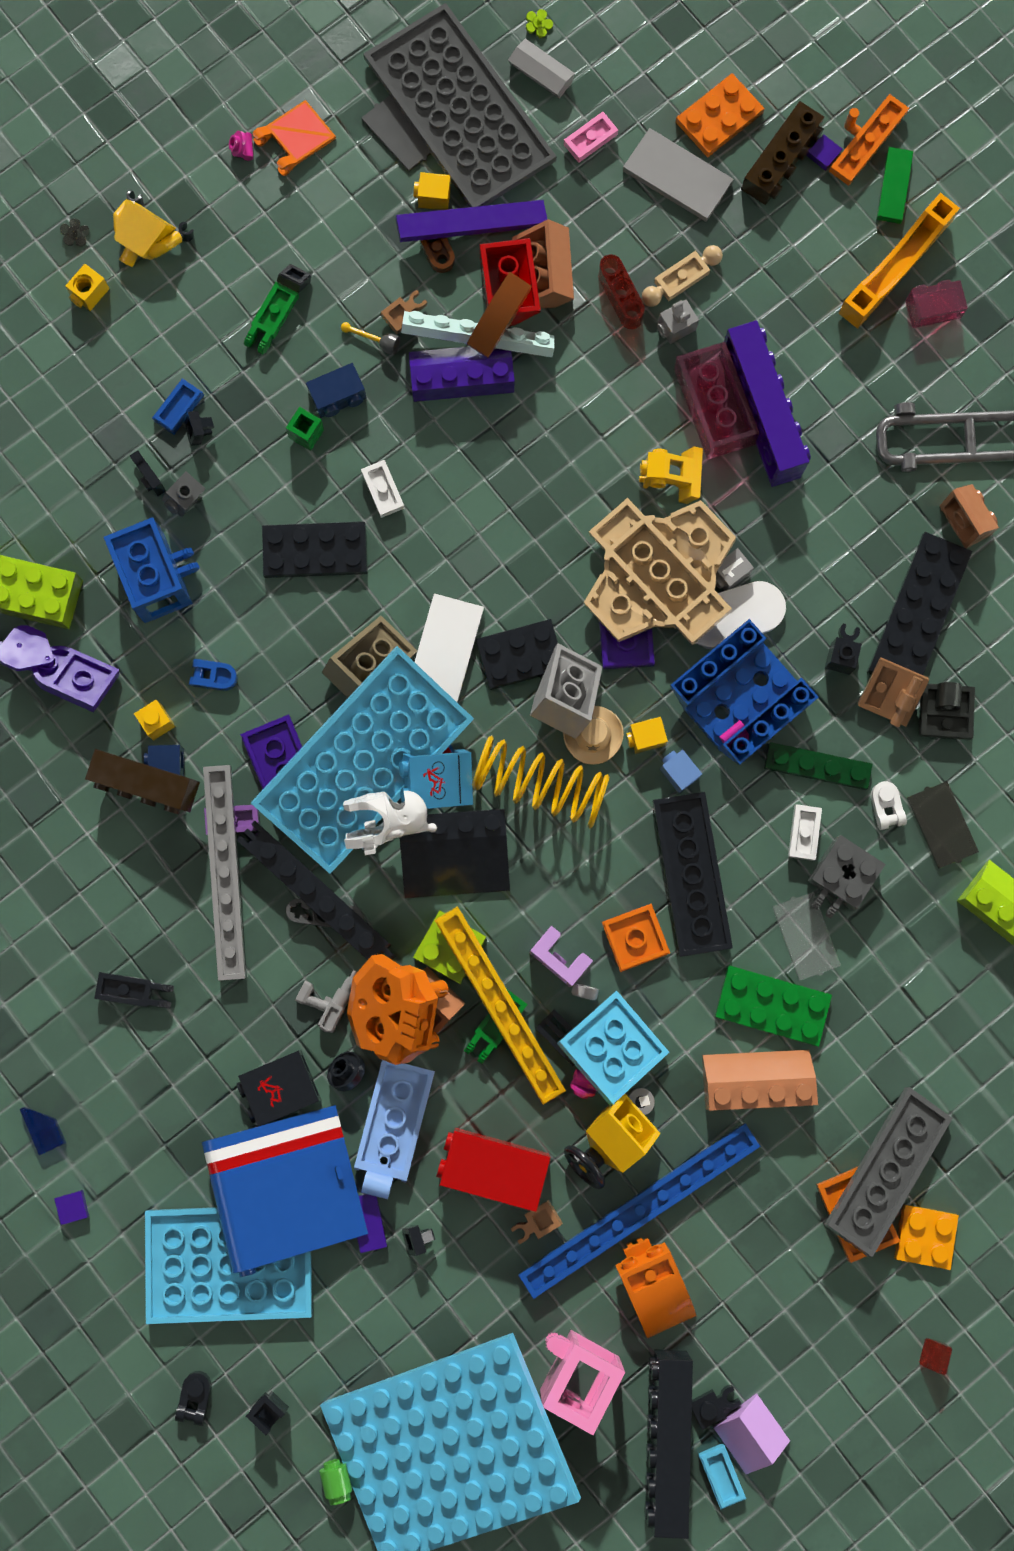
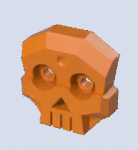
M384 954L372 955L352 979L347 1016L356 1045L361 1049L374 1051L378 1058L394 1065L409 1063L429 1049L437 1048L438 1043L432 1044L433 1042H439V1036L433 1032L438 998H443L448 994V992H441L448 990L447 983L444 980L429 982L426 972L411 965L401 966Z

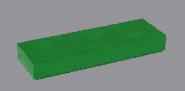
M894 147L888 148L876 220L901 224L914 151Z

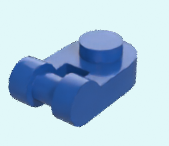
M193 659L192 668H194L193 677H190V686L227 691L236 685L238 675L231 665ZM205 670L211 671L210 679L203 678Z

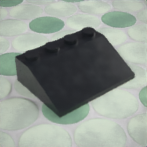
M505 809L427 814V823H434L437 826L435 832L427 831L400 837L405 899L510 891Z

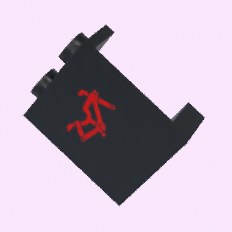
M298 1050L238 1076L240 1080L237 1083L239 1093L242 1098H247L250 1105L247 1108L248 1116L252 1123H257V1126H262L321 1101L302 1050Z

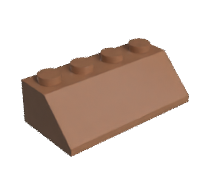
M809 1050L702 1055L706 1110L818 1105L816 1075Z

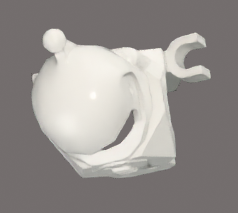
M404 791L405 801L401 804L393 802L385 792L369 793L346 800L343 803L344 810L346 811L373 810L378 812L384 820L377 827L375 820L367 821L364 823L365 829L346 833V839H344L346 849L362 848V850H365V855L375 854L378 845H382L394 838L427 831L435 832L437 826L434 823H427L426 804L418 794L411 791Z

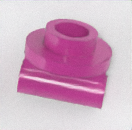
M236 131L230 137L229 149L234 157H241L247 161L253 160L251 133Z
M739 720L719 736L720 740L725 743L745 725ZM746 729L727 744L729 749H731V745L737 738L744 737L749 740V733ZM737 743V748H741L743 746V744Z
M576 1069L570 1087L574 1090L573 1093L584 1099L594 1097L597 1090L582 1072Z

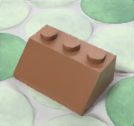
M547 219L513 236L512 240L527 238L531 240L540 309L556 308L574 300L569 228Z

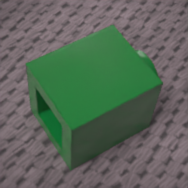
M299 407L286 426V431L289 439L311 451L323 433L324 427L320 418Z

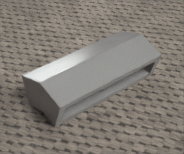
M524 39L515 48L508 59L513 67L559 99L565 90L571 86L575 75L574 72L527 39Z

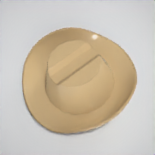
M594 705L592 720L576 739L563 733L566 747L573 757L586 764H600L608 761L618 752L623 741L624 731L622 723L616 714L604 707Z

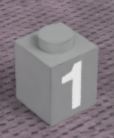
M738 548L726 556L716 573V586L719 589L723 588L724 591L732 589L748 577L754 569Z

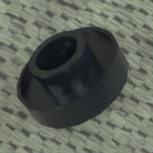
M347 1051L341 1053L329 1066L327 1073L329 1084L342 1092L353 1089L363 1078L365 1063L354 1052Z

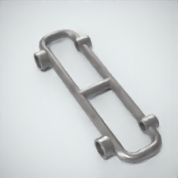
M903 402L894 406L895 415L881 420L876 430L879 457L889 465H901L902 472L917 470V465L1014 461V450L976 452L974 422L1014 421V410L915 415V403ZM964 423L966 452L936 454L904 453L892 455L887 449L886 431L890 426Z

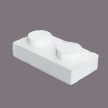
M385 460L361 469V473L381 518L405 509Z
M794 805L788 851L789 858L809 861L816 860L822 808Z

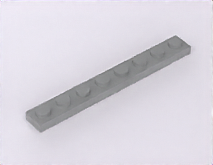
M231 765L203 767L218 981L245 979L246 968Z

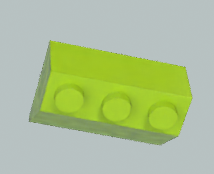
M988 860L957 901L1014 945V878L991 860Z

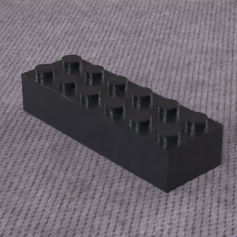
M654 1349V1357H649V1375H651V1380H653V1386H648V1403H650L652 1415H647V1432L650 1434L651 1444L647 1443L646 1460L649 1461L651 1473L646 1472L645 1488L648 1490V1498H650V1502L645 1501V1520H647V1527L652 1529L653 1535L656 1538L689 1539L693 1360L687 1351Z

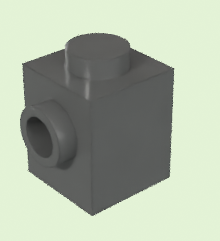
M185 471L166 491L162 501L165 502V507L171 513L183 517L202 497L206 488Z

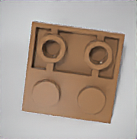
M880 657L858 702V706L890 719V723L896 727H900V725L907 726L929 682V678Z

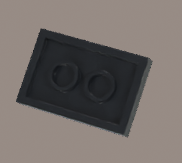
M551 619L476 639L490 690L544 675L554 648L558 643Z

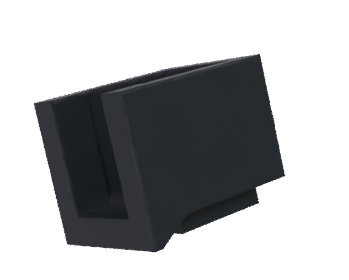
M273 1391L269 1394L265 1392L245 1417L266 1436L275 1422L285 1415L289 1406Z

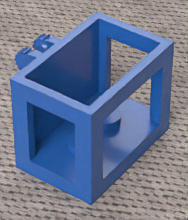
M153 517L104 536L131 607L144 623L193 604L183 577L197 572L200 567L197 562L178 568L176 563L190 558L194 555L192 548H186L172 553L165 534ZM173 595L178 600V602L150 612L146 607Z

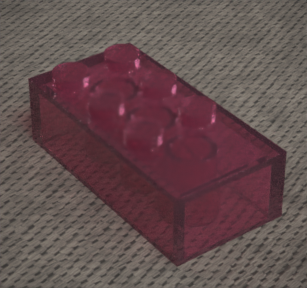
M722 342L677 356L674 371L707 460L756 445L759 430L726 343Z

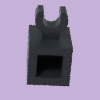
M843 623L838 631L839 638L836 637L830 644L825 669L850 675L857 667L862 646L861 643L854 642L860 634V628L856 627L853 635H847L845 632L846 624Z

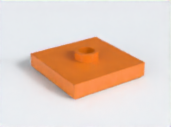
M652 904L601 922L620 972L670 954Z

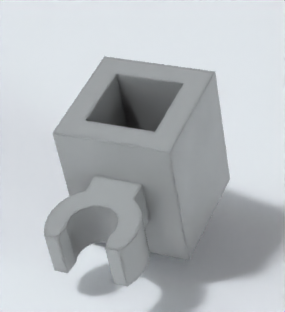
M687 299L673 304L671 308L660 313L657 329L663 338L666 337L669 343L672 344L696 331L699 319Z

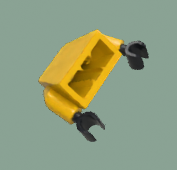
M132 190L127 192V199L113 214L114 240L125 246L119 260L130 267L134 266L138 256L149 260L158 258L172 250L182 241L188 242L194 237V229H191L189 232H183L187 229L186 222H181L178 227L179 231H175L176 227L144 208L142 194L135 199V194Z

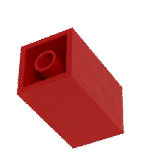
M456 1127L454 1133L448 1132L444 1150L449 1151L447 1160L441 1159L436 1176L441 1178V1186L534 1212L537 1211L551 1158L549 1153Z

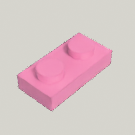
M601 112L565 138L563 145L580 163L617 136L618 129L607 115Z

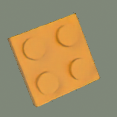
M903 1204L898 1237L901 1242L896 1244L894 1258L896 1260L951 1270L959 1215Z

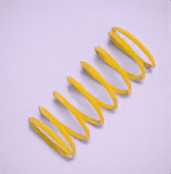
M492 735L488 737L473 779L472 787L474 790L476 789L477 791L482 787L502 747L494 788L495 797L501 794L521 754L513 794L514 803L519 802L540 762L532 801L533 809L536 810L540 807L558 771L551 809L553 817L561 811L577 778L570 816L572 823L578 821L596 786L588 823L589 829L594 826L610 778L608 774L604 778L601 771L595 775L576 813L584 773L582 765L575 769L558 803L564 773L563 759L556 762L539 795L545 766L544 753L542 752L537 755L520 788L526 759L524 745L517 749L502 778L507 743L505 739L498 742L489 758L494 738Z

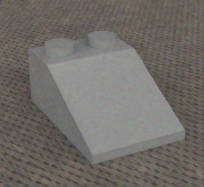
M557 643L535 694L530 716L576 739L592 720L603 666Z

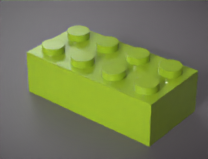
M0 555V613L70 629L83 580L75 572Z

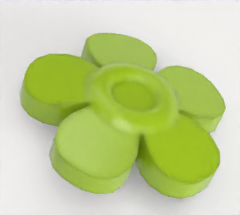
M539 9L537 14L529 11L526 15L528 23L525 28L527 32L532 34L536 30V36L539 38L545 37L547 34L546 30H551L553 27L552 20L546 19L547 12L545 10Z

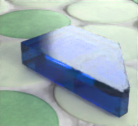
M27 1107L20 1109L39 1155L66 1143L56 1118Z

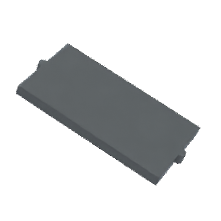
M388 96L380 104L376 103L375 107L361 118L408 171H411L422 161H427V157L431 155V152L391 96Z

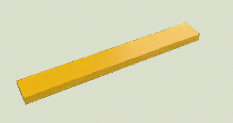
M457 906L435 919L434 921L541 1103L544 1105L566 1091L459 907Z

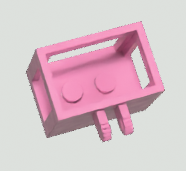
M570 1330L567 1338L558 1335V1333L551 1332V1334L546 1336V1347L557 1357L540 1388L542 1404L548 1411L594 1435L625 1374L620 1357L573 1330ZM579 1360L599 1371L584 1401L574 1392L568 1389L565 1390Z

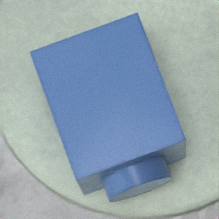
M681 750L679 753L672 751L662 759L664 764L660 770L678 793H681L702 775L701 771L684 750Z

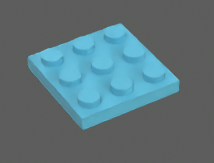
M617 991L557 1043L610 1106L669 1053Z

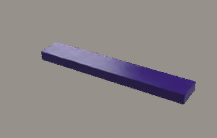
M544 200L400 214L396 215L395 220L399 241L408 242L529 229L547 220Z

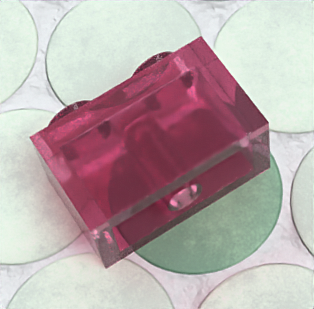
M943 280L936 285L928 287L927 285L916 286L910 291L905 300L912 328L961 319L968 309L960 280L953 282L951 280Z

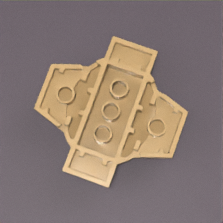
M627 498L589 531V535L605 551V570L602 575L600 574L585 599L584 605L618 642L656 626L677 628L694 645L732 612V608L715 591L716 573L736 541V536L701 500L671 513V516L657 518L655 515L644 516Z

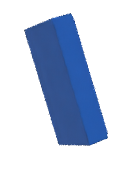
M182 378L152 417L153 421L175 435L186 420L187 413L193 411L203 398V392Z

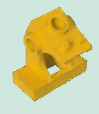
M694 446L681 453V456L670 454L665 449H654L652 452H648L646 460H642L640 464L639 482L643 483L644 489L649 486L652 488H665L666 484L678 487L679 503L689 504L699 499L703 448ZM670 465L680 468V476L669 474Z

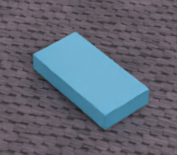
M724 1443L698 1453L720 1509L746 1499Z

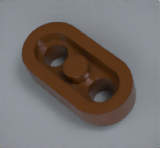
M437 238L434 242H429L428 239L419 240L433 270L439 273H446L453 268L455 255L447 238ZM445 259L446 263L441 264L438 260Z

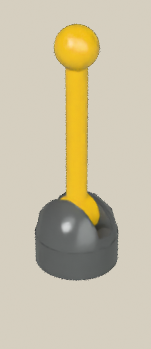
M347 322L341 325V330L345 333L352 332L379 342L381 350L386 354L394 356L398 351L400 336L388 333L380 338L353 328Z

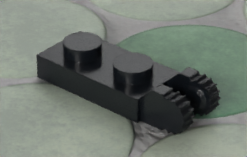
M99 972L94 999L144 1007L151 1005L170 1008L171 1002H168V1000L151 999L152 989L173 992L174 986L154 983V980Z

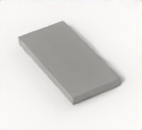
M651 128L648 129L623 166V172L705 222L708 221L734 180Z

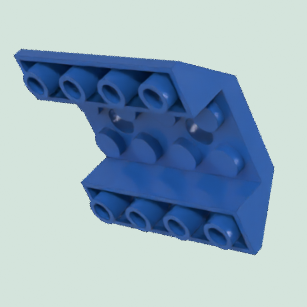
M750 619L670 685L684 711L718 750L738 765L744 762L819 698L802 678L797 681L764 644L766 637ZM755 674H764L767 678V684L765 686L756 685L753 680ZM717 706L727 708L728 717L726 719H719L715 716L714 710ZM740 720L745 726L723 743L719 736ZM746 729L749 733V740L744 737L737 738L731 745V749H729L727 744ZM737 743L743 744V746L741 748H737Z

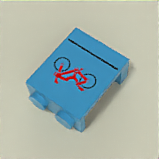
M465 749L453 750V753L419 756H412L408 753L403 754V761L399 763L400 775L404 778V787L400 791L402 803L405 801L404 791H411L418 794L424 800L427 809L473 805L471 752Z

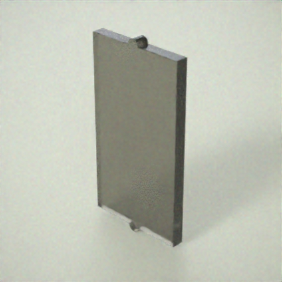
M947 781L931 788L927 786L924 788V791L907 797L938 869L954 862L961 863L963 858L979 852Z

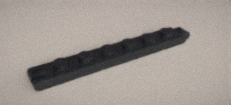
M256 821L251 824L254 829L259 831L256 835L248 828L244 831L251 838L249 842L241 836L237 839L241 845L367 960L372 955L386 954L391 960L396 957L388 950L392 946Z

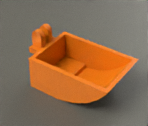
M640 1237L636 1239L637 1243L634 1245L632 1242L627 1243V1248L623 1249L627 1258L615 1266L648 1339L697 1315L676 1263L665 1242L651 1246L648 1238L643 1240Z

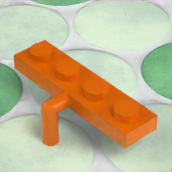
M889 94L862 128L856 124L859 110L857 108L850 109L844 128L855 137L830 167L829 172L849 186L905 117L909 107Z

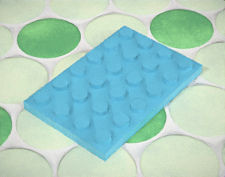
M217 1207L145 1211L146 1324L311 1318L313 1316L311 1251L256 1267V1273L240 1277L239 1273H233Z

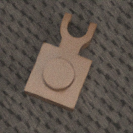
M418 290L410 295L407 302H404L399 297L381 311L382 318L396 335L402 331L404 311H420L427 306L426 300L420 304L414 302V298L419 296Z
M547 1200L537 1207L536 1212L530 1210L525 1214L528 1222H520L514 1225L511 1230L512 1232L518 1228L524 1230L525 1236L518 1240L519 1244H521L530 1237L531 1233L534 1232L539 1239L560 1227L563 1223L550 1200Z

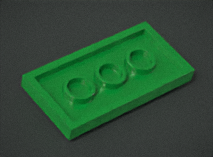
M729 965L714 1017L819 1047L832 995Z

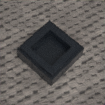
M289 264L278 274L277 282L299 293L310 283L312 275Z

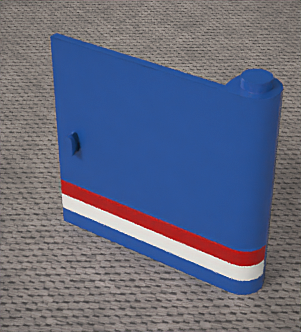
M336 1105L202 1142L233 1273H239L240 1277L256 1273V1267L368 1234Z

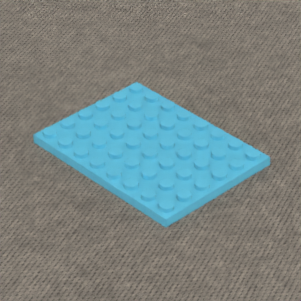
M513 1333L343 1394L320 1405L343 1464L346 1463L352 1488L377 1551H431L578 1503L581 1499Z

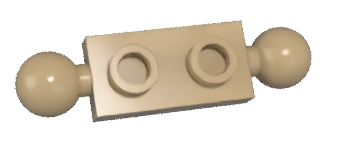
M710 245L705 248L702 257L694 251L655 277L654 283L657 287L649 286L642 292L643 303L649 307L657 306L662 299V295L670 301L699 282L710 273L707 265L715 266L721 262L723 257L722 250L716 245Z

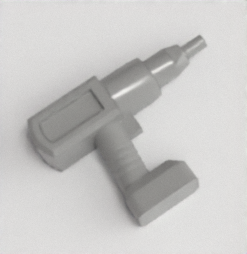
M352 971L342 987L337 989L333 998L326 996L324 1000L311 996L314 990L312 983L306 980L303 983L295 1001L324 1012L318 1023V1026L324 1032H335L346 1011L345 1008L349 1002L352 979L357 972Z

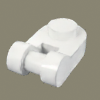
M888 781L875 785L871 791V801L879 830L888 829L891 825H897L898 827L906 825L907 818L897 787ZM892 807L893 814L887 816L884 809Z

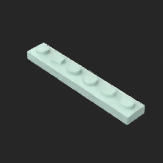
M404 311L401 333L467 344L478 323L468 319H449L443 315H425L419 311ZM517 327L508 328L495 348L553 357L554 335H549L546 332L524 331Z

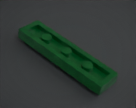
M770 742L768 744L764 769L867 790L873 764Z

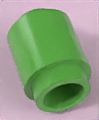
M333 1459L323 1463L324 1468L320 1469L319 1473L325 1499L329 1500L330 1505H338L351 1499L350 1492H352V1486L346 1463H340V1459Z

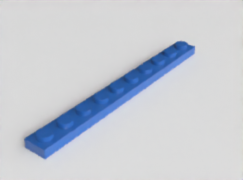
M745 1123L741 1124L518 1274L533 1299L761 1146Z

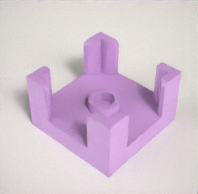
M550 926L529 953L566 985L571 987L593 960L585 953H582L567 968L565 966L567 961L559 954L548 952L561 935L554 927Z

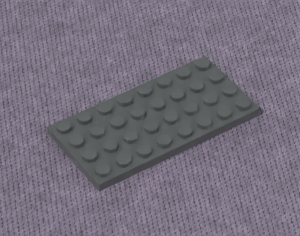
M446 3L363 53L366 63L446 175H450L451 182L469 207L490 204L556 162L557 156Z

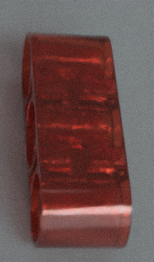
M612 254L606 255L600 261L599 281L621 324L627 329H636L643 320L644 304L620 258ZM613 268L616 272L608 273L605 269ZM623 289L627 294L619 295L616 293V290ZM635 311L638 315L635 317H631L627 314V312Z

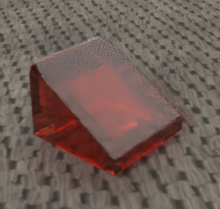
M926 1338L919 1363L923 1367L945 1375L952 1348L943 1342Z

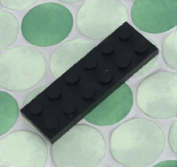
M924 532L922 534L867 673H873L881 657L921 675L924 674L973 551L930 533Z
M705 792L653 800L679 957L732 949L733 945Z

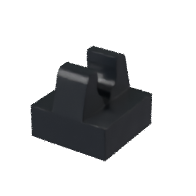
M198 411L187 413L185 426L191 446L201 445L203 437L212 434V429L214 428L212 417L200 418Z
M418 1225L402 1228L409 1255L418 1256L426 1253L424 1244L435 1240L432 1229L420 1231Z

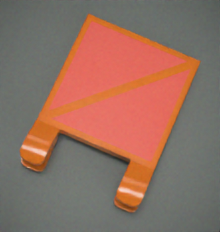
M306 100L268 125L253 131V141L258 147L263 146L273 136L288 156L282 157L277 161V170L282 176L289 174L297 164L336 139L334 133Z

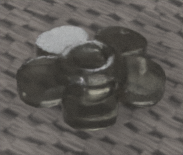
M75 218L70 220V226L67 224L61 225L60 233L64 235L63 242L66 245L72 246L74 241L79 247L86 244L85 237L90 234L88 226L82 225L80 227V221Z

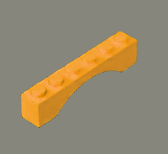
M940 192L891 253L847 297L839 314L858 329L953 222L960 208Z

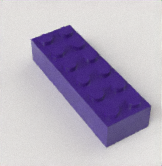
M755 320L728 329L721 350L771 487L801 478L811 456L807 445L803 446L800 424L797 421L795 422L792 416V402L789 398L785 397L783 378L780 374L777 375L775 370L776 361L772 351H768L766 332L764 328H760L758 321Z

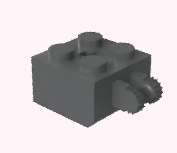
M842 835L834 838L808 879L809 883L820 889L811 907L817 910L823 904L825 897L829 895L835 899L826 911L825 916L830 919L841 904L850 910L858 909L886 864ZM847 868L850 871V877L844 878V872L841 869Z

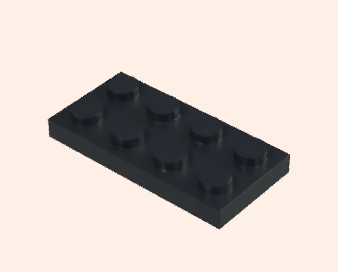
M365 522L262 525L264 578L367 574Z

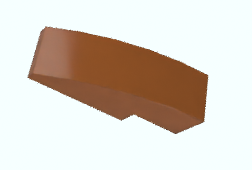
M509 272L479 320L467 345L489 358L530 293L531 285Z

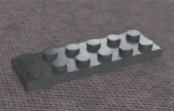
M905 1087L824 1225L866 1256L873 1257L953 1118L912 1088Z

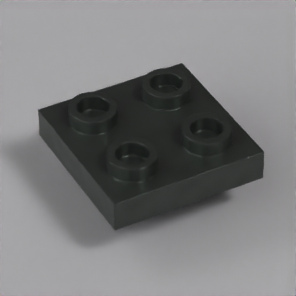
M955 682L927 684L920 698L919 736L963 740L973 739L975 687L962 686V684Z

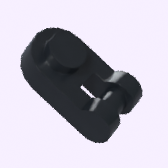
M195 1371L190 1373L184 1380L175 1421L184 1422V1420L193 1421L194 1425L203 1426L211 1392V1380L206 1373ZM189 1401L199 1402L197 1410L188 1409Z

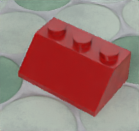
M530 238L480 244V262L487 307L508 273L511 272L531 285V291L517 311L510 326H515L540 313L541 309Z

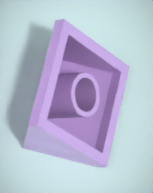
M757 1393L713 1426L745 1474L773 1465L790 1442Z

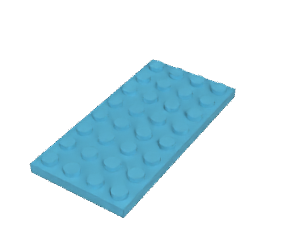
M396 646L253 799L251 804L331 874L353 850L346 849L344 839H346V833L365 829L364 823L367 821L375 820L377 824L382 819V816L373 810L346 811L343 806L344 801L369 793L385 792L393 802H397L401 798V788L404 787V778L401 777L399 771V763L403 761V754L408 753L412 756L442 754L474 718Z

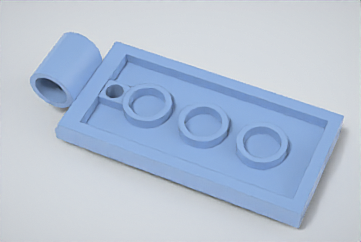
M382 1060L354 1165L355 1170L367 1171L361 1193L388 1200L393 1178L399 1179L401 1182H407L435 1071L406 1063L394 1065ZM381 1157H386L388 1162L382 1164L380 1161Z

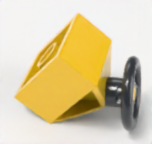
M624 1094L613 1105L607 1106L586 1130L590 1147L583 1152L575 1146L568 1145L564 1149V1155L571 1168L584 1182L595 1189H602L605 1186V1179L599 1168L603 1164L621 1173L625 1172L646 1155L661 1133L632 1100Z

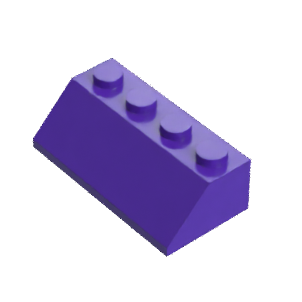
M470 346L409 352L414 402L514 393L513 361L511 351L495 348L489 358Z

